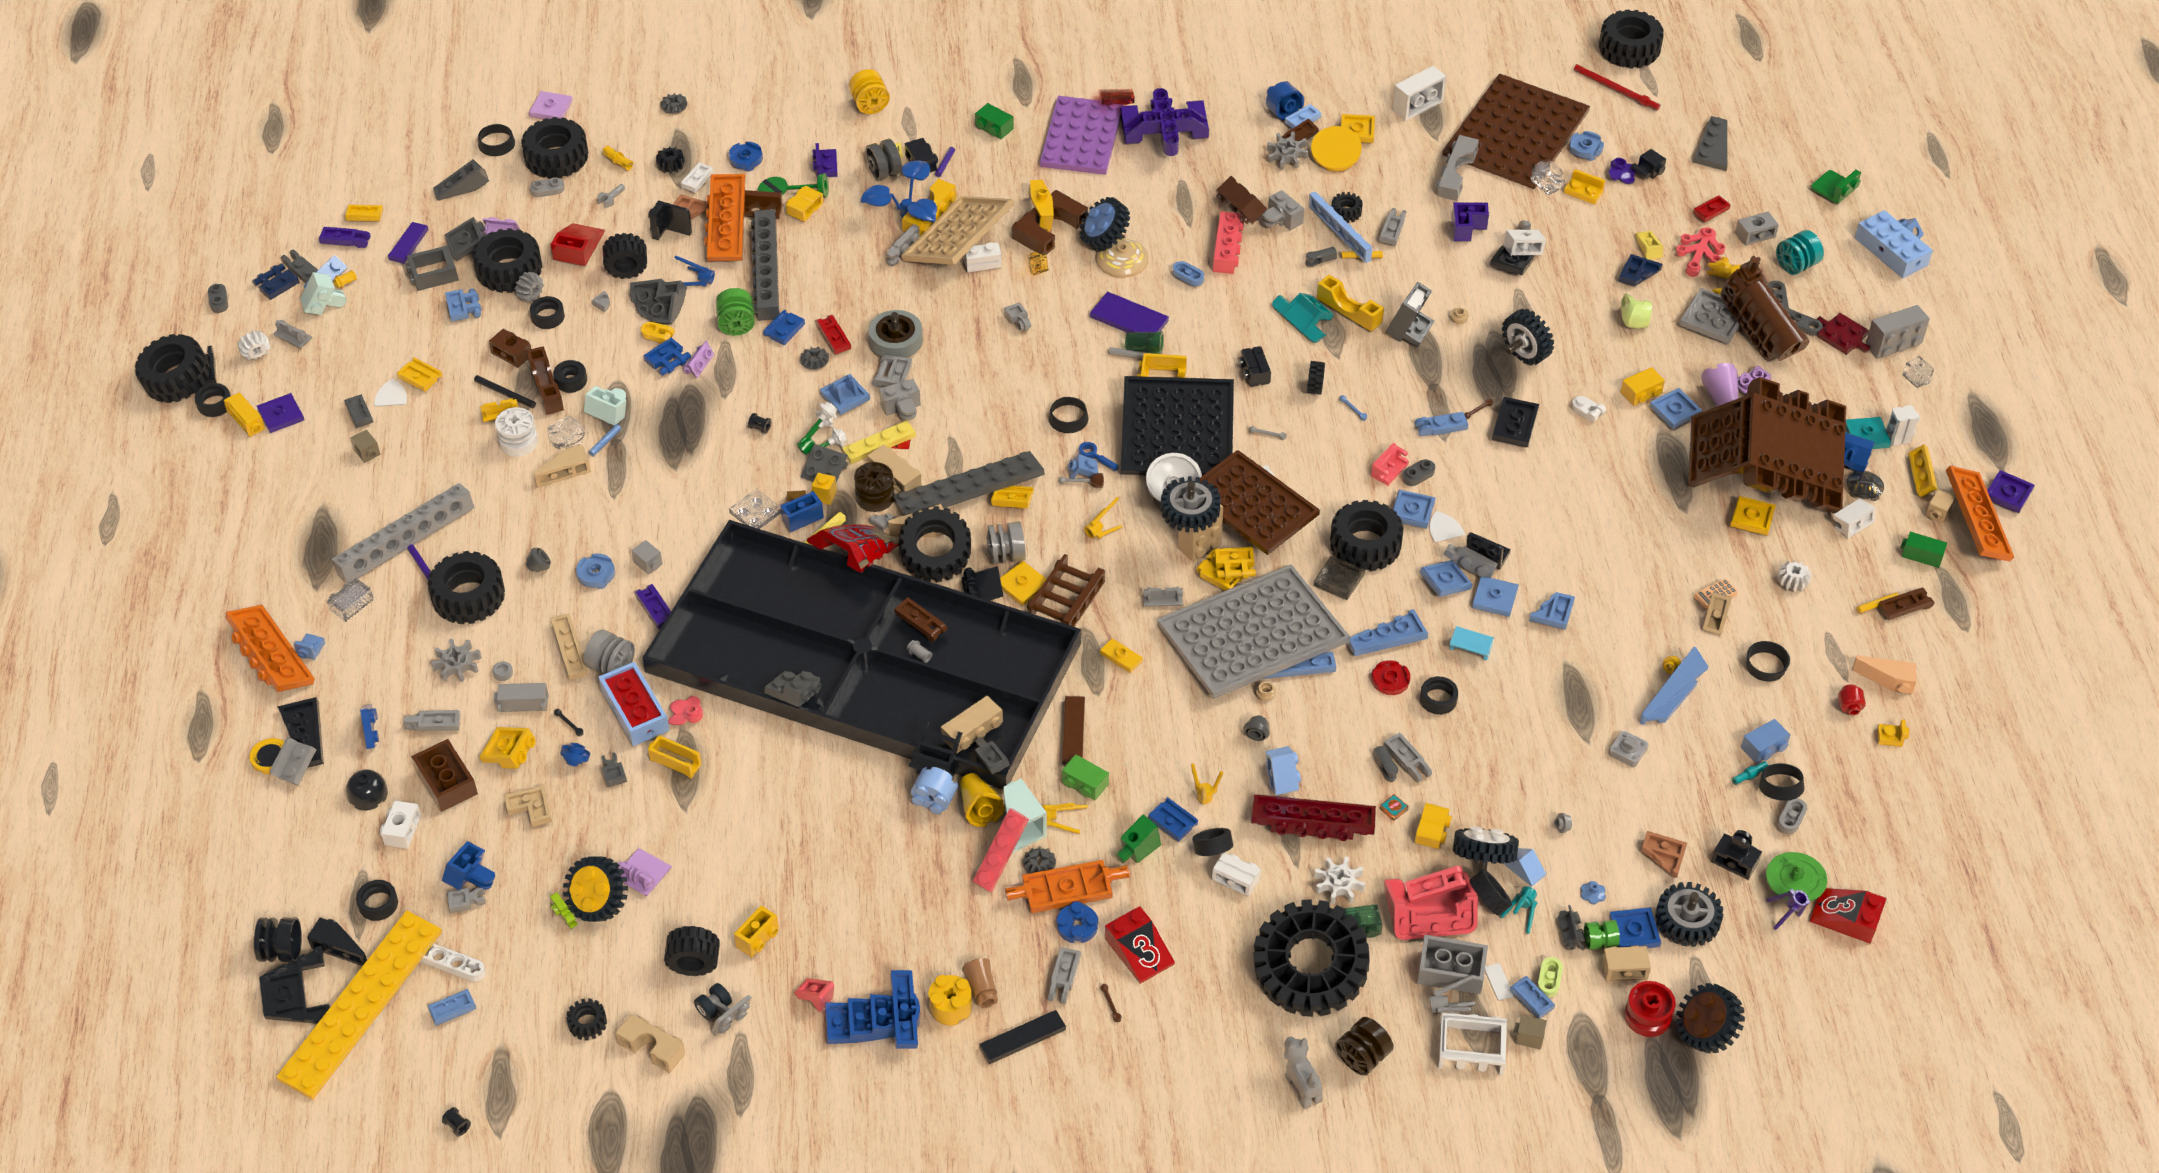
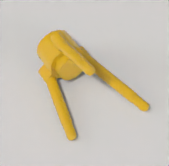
M1116 497L1091 522L1084 526V531L1088 537L1100 539L1104 535L1123 527L1118 525L1102 532L1104 527L1101 521H1099L1115 505L1119 497Z
M1191 763L1197 799L1202 804L1210 803L1213 800V794L1217 793L1223 771L1219 772L1213 786L1209 783L1200 784L1195 764Z
M1087 804L1041 805L1047 812V826L1080 834L1078 829L1052 821L1057 819V811L1088 808Z

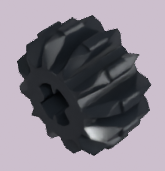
M669 146V148L663 147L662 150L658 151L656 163L659 170H663L664 173L670 172L671 174L674 171L678 173V169H683L685 157L682 150Z

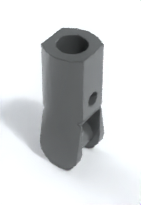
M1335 247L1308 252L1306 254L1308 259L1306 260V265L1313 267L1320 263L1337 259Z
M1385 746L1376 747L1373 751V756L1381 768L1385 779L1390 782L1395 781L1398 767Z

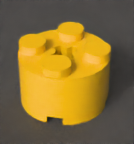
M955 975L937 976L928 992L930 1012L935 1017V1020L943 1025L959 1024V1021L964 1018L966 1020L972 1011V995L969 982Z

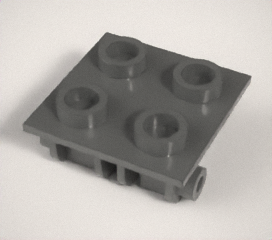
M814 444L801 478L814 482L817 473L835 476L837 483L841 471L847 469L848 462H846L848 455Z

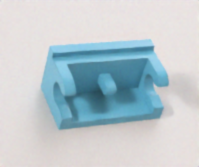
M1456 626L1449 647L1451 650L1457 647L1483 655L1484 660H1488L1493 647L1494 637Z

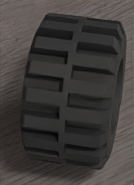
M617 233L614 237L610 236L609 240H606L603 245L604 269L610 275L613 274V277H620V279H630L633 276L637 277L638 274H642L647 267V246L644 240L640 239L637 235L633 236L632 233Z
M682 926V928H675L674 931H670L669 935H667L664 955L665 965L670 970L685 976H703L706 973H711L717 968L720 940L715 933L702 927Z

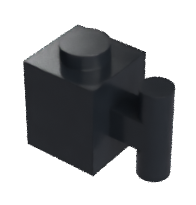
M1650 149L1640 155L1638 165L1633 163L1631 169L1645 179L1649 177L1653 179L1665 171L1666 158Z

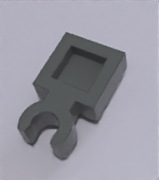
M615 752L612 753L613 758L611 760H606L604 755L601 757L604 766L602 771L607 787L627 782L622 762L618 763Z

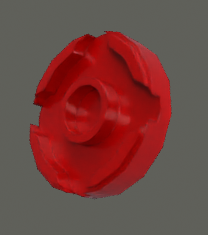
M1392 660L1378 663L1371 675V682L1374 688L1386 695L1403 693L1408 689L1411 680L1408 668Z

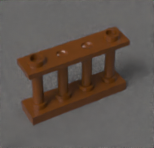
M1064 554L1060 560L1056 561L1053 571L1035 597L1029 600L1027 604L1028 613L1036 614L1038 611L1060 620L1061 623L1075 627L1105 583V570L1098 567L1094 574H1088L1068 566V555ZM1065 572L1088 581L1085 587H1079L1060 578ZM1056 585L1079 594L1076 600L1072 601L1051 591ZM1047 598L1069 607L1070 610L1063 614L1042 604Z

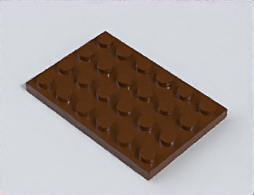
M1236 450L1200 477L1201 483L1206 479L1208 480V485L1212 483L1214 488L1218 489V494L1221 496V505L1223 506V522L1266 555H1269L1320 515L1319 508L1239 450Z

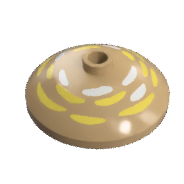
M1117 239L1118 243L1116 245L1112 243V248L1097 252L1096 261L1098 267L1104 273L1113 277L1126 278L1141 273L1148 264L1147 250L1140 243L1130 239Z

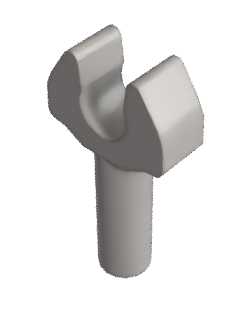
M620 184L609 193H599L597 197L598 204L604 201V208L613 206L614 197L625 190V186Z

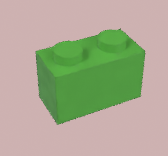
M1075 754L1062 769V782L1067 787L1079 791L1083 796L1096 800L1109 785V772Z

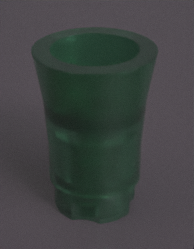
M1163 331L1126 333V350L1162 354L1164 347Z

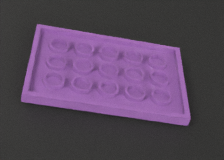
M1058 96L1041 156L1040 167L1107 175L1121 119L1120 106H1123V103Z

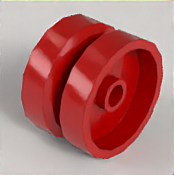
M1644 981L1636 984L1629 993L1624 1011L1625 1021L1629 1028L1645 1037H1656L1669 1029L1676 1007L1672 991L1664 984L1656 981Z

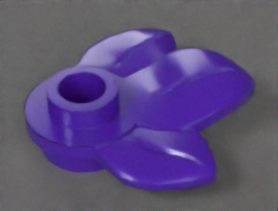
M1615 158L1610 164L1609 176L1614 181L1620 179L1625 184H1633L1635 180L1633 174L1638 173L1632 170V164H1628L1623 158Z

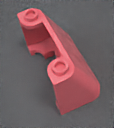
M1467 872L1462 874V878L1465 879L1467 884L1466 888L1450 891L1415 903L1410 902L1408 892H1406V887L1402 880H1384L1392 925L1397 938L1410 940L1424 938L1425 935L1440 937L1473 932L1478 924V896L1470 883ZM1449 877L1448 881H1455L1454 877Z

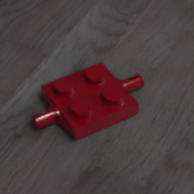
M1840 312L1830 321L1821 316L1817 318L1824 327L1818 332L1817 337L1845 355L1856 348L1863 350L1865 353L1869 351L1870 346L1862 342L1869 333L1867 328Z

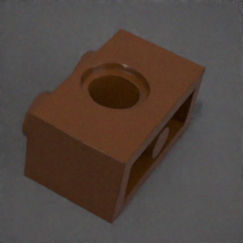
M503 328L489 340L491 354L519 368L528 360L526 350L531 349V344L526 339L516 336L513 332Z

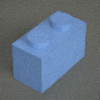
M1773 719L1744 735L1741 749L1757 764L1762 760H1768L1777 752L1784 751L1789 745L1790 734L1776 719Z

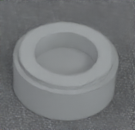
M508 662L495 664L493 667L494 678L498 681L509 680L513 676L512 665Z

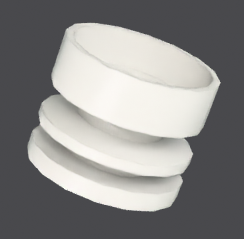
M515 407L504 410L497 416L495 426L500 448L505 454L514 457L525 456L537 447L538 437L534 418L530 411Z

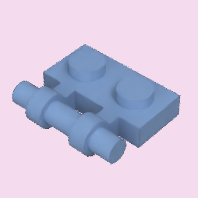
M463 289L445 292L451 322L469 318L468 313L471 312L477 318L481 316L482 308L478 303L479 295L475 289H469V293L463 294Z

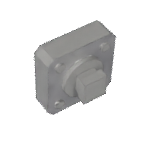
M1621 731L1610 747L1609 755L1631 767H1636L1646 753L1649 744L1647 741L1627 731Z

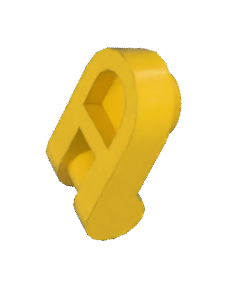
M647 322L641 326L643 338L659 342L660 344L673 337L675 333L672 327L654 322Z

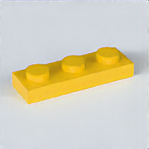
M1923 444L1908 452L1916 491L1921 498L1937 490L1929 449Z

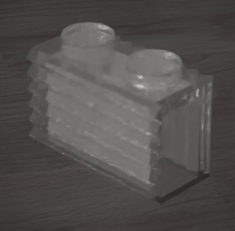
M354 578L351 582H346L337 593L331 594L327 600L329 611L344 622H347L359 610H362L368 603L373 601L374 598L371 588L359 579Z

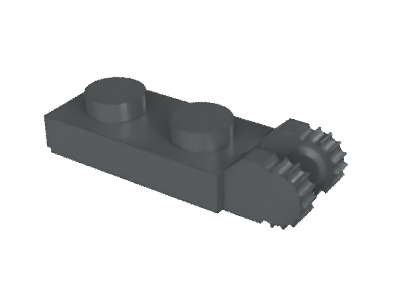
M292 249L290 256L294 259L293 262L286 255H282L280 259L294 275L306 284L312 273H316L318 269Z

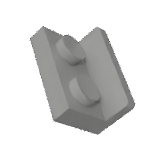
M287 737L270 769V774L282 781L298 786L316 749Z

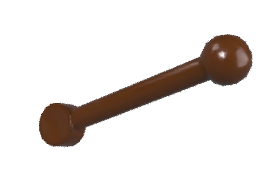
M1486 399L1484 404L1471 412L1464 413L1466 419H1470L1471 415L1482 408L1492 406L1493 400Z
M1102 984L1100 989L1105 993L1114 1014L1113 1020L1114 1022H1120L1122 1016L1116 1011L1108 992L1109 987L1107 984Z

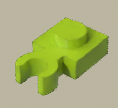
M558 892L551 895L550 898L553 904L550 907L556 916L560 915L570 929L577 926L576 918L570 912Z

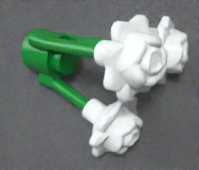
M829 402L819 404L821 411H816L818 421L796 444L805 455L812 451L815 442L811 437L823 426L833 427V417L837 418L835 414L837 409ZM833 428L832 437L820 445L826 447L836 444L843 448L844 442L847 441L846 435L842 430Z

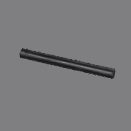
M476 375L474 378L475 382L509 398L517 399V402L530 408H535L536 406L535 401L479 375Z

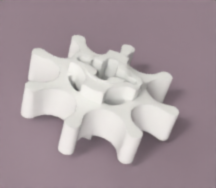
M1328 857L1326 859L1327 871L1315 869L1314 877L1324 881L1317 884L1316 893L1320 894L1323 891L1331 892V904H1334L1336 897L1340 895L1346 896L1348 902L1353 903L1354 894L1351 891L1356 889L1364 892L1365 882L1355 879L1362 877L1363 867L1355 870L1348 868L1349 857H1345L1344 863L1341 865L1333 864L1331 858Z

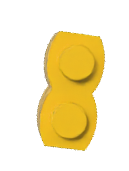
M808 186L802 187L795 196L786 202L787 214L801 221L808 220L813 212L817 211L823 204V193Z
M1426 803L1417 829L1415 843L1439 849L1440 844H1445L1447 832L1444 831L1446 827H1450L1452 816L1449 815L1450 809Z

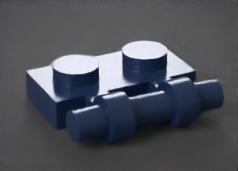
M281 263L270 267V270L264 274H258L257 278L253 279L252 282L255 286L262 284L259 286L260 292L269 300H272L299 284V279L290 270L281 272L286 269L284 264Z

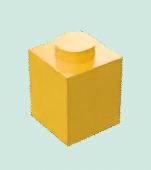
M817 473L811 487L812 491L815 492L824 504L831 505L836 495V477Z

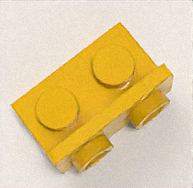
M1574 169L1572 178L1566 185L1564 193L1595 205L1604 192L1605 180Z

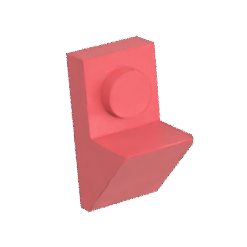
M807 978L794 994L798 999L811 1001L818 1012H821L825 1008V1003H830L833 999L834 983L832 981Z

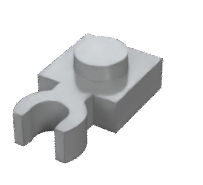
M468 888L447 892L450 913L470 910L471 904H486L484 897L478 898L480 895H485L483 888H476L473 892H469Z

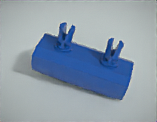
M1845 432L1844 465L1864 473L1875 441Z

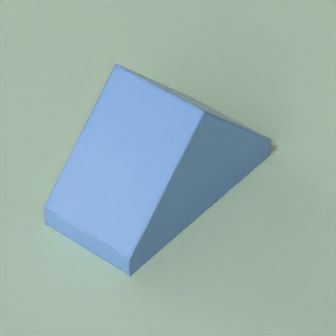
M1518 848L1517 860L1511 863L1504 862V865L1531 887L1546 876V872L1533 849Z

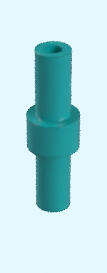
M1763 761L1754 767L1750 766L1744 769L1743 773L1733 777L1732 782L1737 785L1745 780H1751L1757 777V774L1769 765L1766 761Z

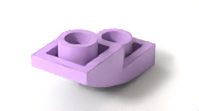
M1757 365L1748 374L1745 372L1738 378V390L1747 395L1748 385L1753 379L1762 377L1771 380V375Z

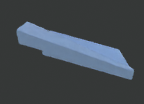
M1695 646L1643 711L1640 724L1644 725L1646 721L1658 720V723H1666L1697 686L1698 681L1696 679L1705 673L1709 666Z

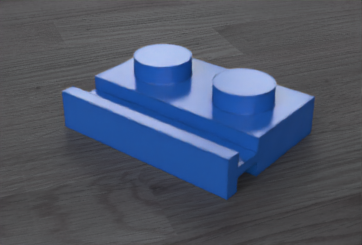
M783 310L763 330V334L765 337L769 336L770 339L785 346L805 325V319Z
M1168 797L1165 802L1160 803L1148 814V819L1178 842L1194 826L1198 825L1196 817Z

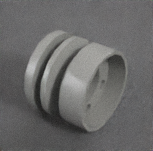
M1020 521L1007 523V532H1003L1001 524H997V533H995L993 525L988 526L986 536L987 549L993 564H998V555L1001 556L1002 563H1006V554H1010L1012 562L1026 560L1024 535Z
M599 630L591 637L586 646L583 659L584 665L597 672L606 674L632 663L635 646L631 641L617 637L609 631Z

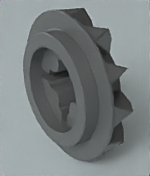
M668 94L667 97H663L661 108L668 113H679L686 109L688 103L686 97L682 96V94Z
M819 346L817 348L810 347L809 350L804 349V353H801L800 361L808 369H820L829 362V354L826 353L825 349H820Z
M1040 846L1038 849L1031 848L1029 852H1025L1023 866L1028 873L1055 868V855L1050 852L1049 848L1042 849ZM1039 856L1042 857L1040 866H1038L1037 859Z

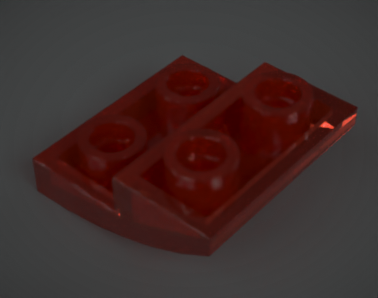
M1098 89L1101 104L1127 105L1135 103L1132 89Z

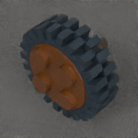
M1706 983V987L1701 984L1697 986L1699 991L1694 988L1690 990L1693 995L1692 997L1687 994L1683 997L1687 1000L1686 1004L1680 1002L1679 1007L1683 1008V1011H1677L1676 1013L1681 1018L1676 1019V1024L1680 1026L1677 1028V1031L1681 1034L1682 1040L1695 1049L1709 1054L1711 1052L1719 1053V1049L1722 1051L1727 1049L1725 1043L1730 1046L1734 1044L1731 1040L1732 1036L1736 1039L1739 1038L1740 1035L1736 1033V1030H1743L1744 1026L1739 1024V1022H1745V1017L1741 1015L1745 1011L1740 1006L1742 1002L1731 991L1718 984Z

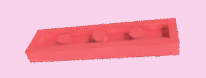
M1015 809L1008 810L973 882L989 892L994 890L1029 821L1028 817Z

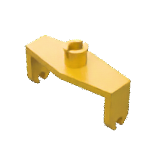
M1043 179L1030 180L1028 194L1040 216L1039 226L1050 231L1054 217L1052 196Z

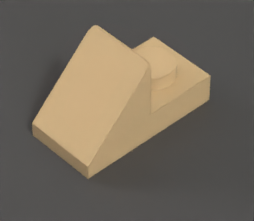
M1715 592L1712 593L1703 630L1722 635L1732 597Z

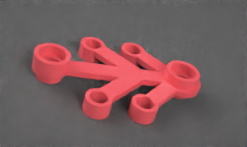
M1705 227L1700 229L1698 234H1683L1681 236L1680 242L1683 245L1677 246L1676 254L1678 256H1685L1696 251L1693 260L1686 266L1685 272L1691 277L1699 275L1701 268L1699 263L1703 253L1710 260V263L1719 261L1721 259L1719 255L1724 254L1726 246L1718 243L1715 239L1716 232L1713 229ZM1701 240L1700 243L1690 245L1687 247L1685 246L1689 245L1691 242ZM1707 243H1710L1713 246L1714 252L1716 254H1714L1711 251V249L1707 246Z

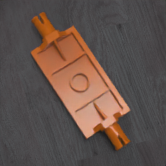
M1103 860L1025 874L1022 875L1023 885L1005 888L1007 901L1024 897L1028 899L1031 913L1066 907L1077 901L1083 904L1113 898L1110 883L1113 880L1129 878V869H1127V865L1109 869V867H1105Z

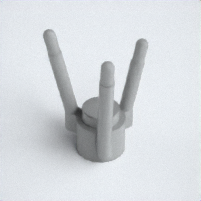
M1475 975L1468 976L1443 989L1435 990V995L1430 996L1432 1012L1471 1011V1008L1467 1006H1474L1475 1002L1448 1003L1447 995L1442 996V994L1474 979Z

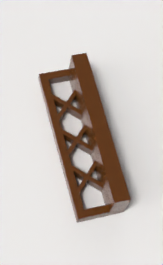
M745 190L744 217H754V211H751V209L759 208L760 210H777L775 213L776 219H780L783 207L782 193Z

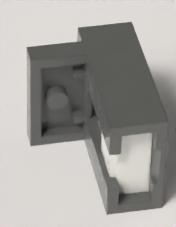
M1417 281L1385 333L1400 342L1404 338L1418 347L1435 322L1420 312L1432 290Z

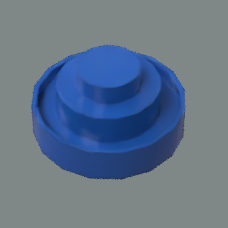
M578 743L563 745L560 751L561 756L571 766H578L583 764V762H588L591 755L585 749V746Z

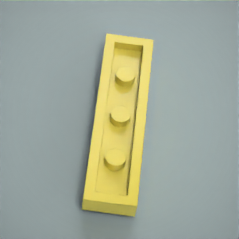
M904 421L842 448V451L848 455V461L853 464L867 458V455L883 444L891 448L915 438L916 431L908 421Z

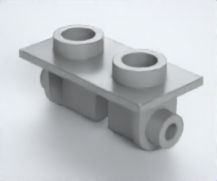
M277 320L275 323L277 331L273 335L298 348L303 347L312 339V336L306 334L304 330L290 326L284 320Z
M1179 586L1165 588V590L1148 587V589L1143 591L1144 607L1183 606V588H1179Z

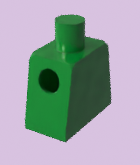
M1144 814L1141 815L1121 836L1122 849L1115 855L1121 863H1125L1129 858L1139 863L1161 846L1158 827Z

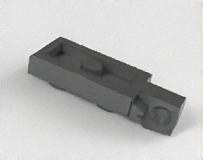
M982 737L975 740L978 747L975 749L976 755L991 774L1000 772L1010 766L1006 756L993 741L986 743Z

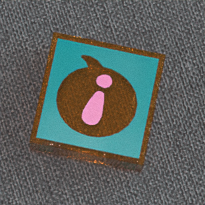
M1393 794L1380 804L1379 809L1395 821L1408 811L1409 806Z

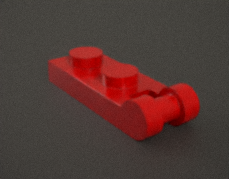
M833 314L828 315L825 319L815 320L817 328L822 332L835 355L851 349V343Z

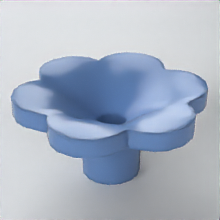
M1590 881L1588 884L1581 886V898L1583 900L1589 901L1593 905L1597 904L1598 901L1602 902L1605 900L1604 886L1598 885L1595 881Z

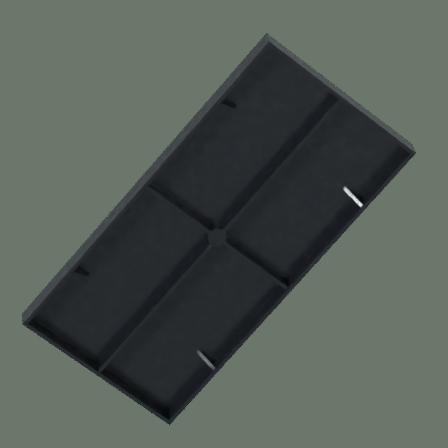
M729 520L642 657L646 673L909 759L913 758L912 754L916 749V742L919 739L924 721L929 722L927 730L941 734V726L988 696L1003 710V722L999 727L986 733L983 739L986 743L993 741L1006 756L1010 766L1000 772L991 774L977 757L975 749L978 747L976 742H973L967 749L956 753L950 772L961 776L974 773L988 785L1004 789V786L1011 782L1081 645V629L874 564L870 567H864V571L860 573L847 566L848 556L826 549H818L810 544ZM906 598H909L941 620L947 626V631L939 634L938 638L931 642L926 635L896 615L894 608ZM912 640L919 641L922 647L932 652V657L927 663L914 654H909L907 646ZM784 671L792 672L795 675L805 671L820 677L821 688L819 692L815 693L809 701L803 703L800 707L764 693L765 686ZM925 734L924 742L952 750L942 739ZM921 746L919 752L946 762L950 758V754L925 746Z

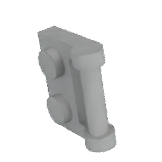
M882 355L879 370L872 381L873 386H890L906 381L913 364L912 359ZM892 364L888 376L884 377L887 366Z

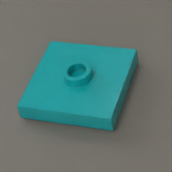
M1881 417L1846 420L1847 433L1875 441L1872 449L1890 448L1891 442Z

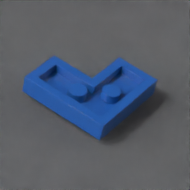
M372 704L363 705L360 712L366 748L371 749L376 747V742H379L378 730L374 731L373 726L376 720H378L376 708H373Z

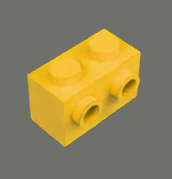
M761 905L734 933L736 948L751 958L757 952H761L765 944L771 938H774L779 931L777 915Z

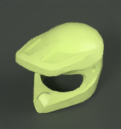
M1625 293L1621 300L1624 324L1628 328H1647L1652 313V302L1647 300L1638 301Z

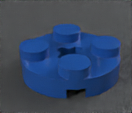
M749 141L742 145L740 143L733 145L729 150L730 164L745 171H752L763 160L761 147Z
M1078 901L1063 908L1056 919L1059 935L1071 943H1074V941L1087 942L1096 935L1098 930V916L1096 912ZM1074 921H1081L1082 925L1077 924L1074 926L1073 924Z

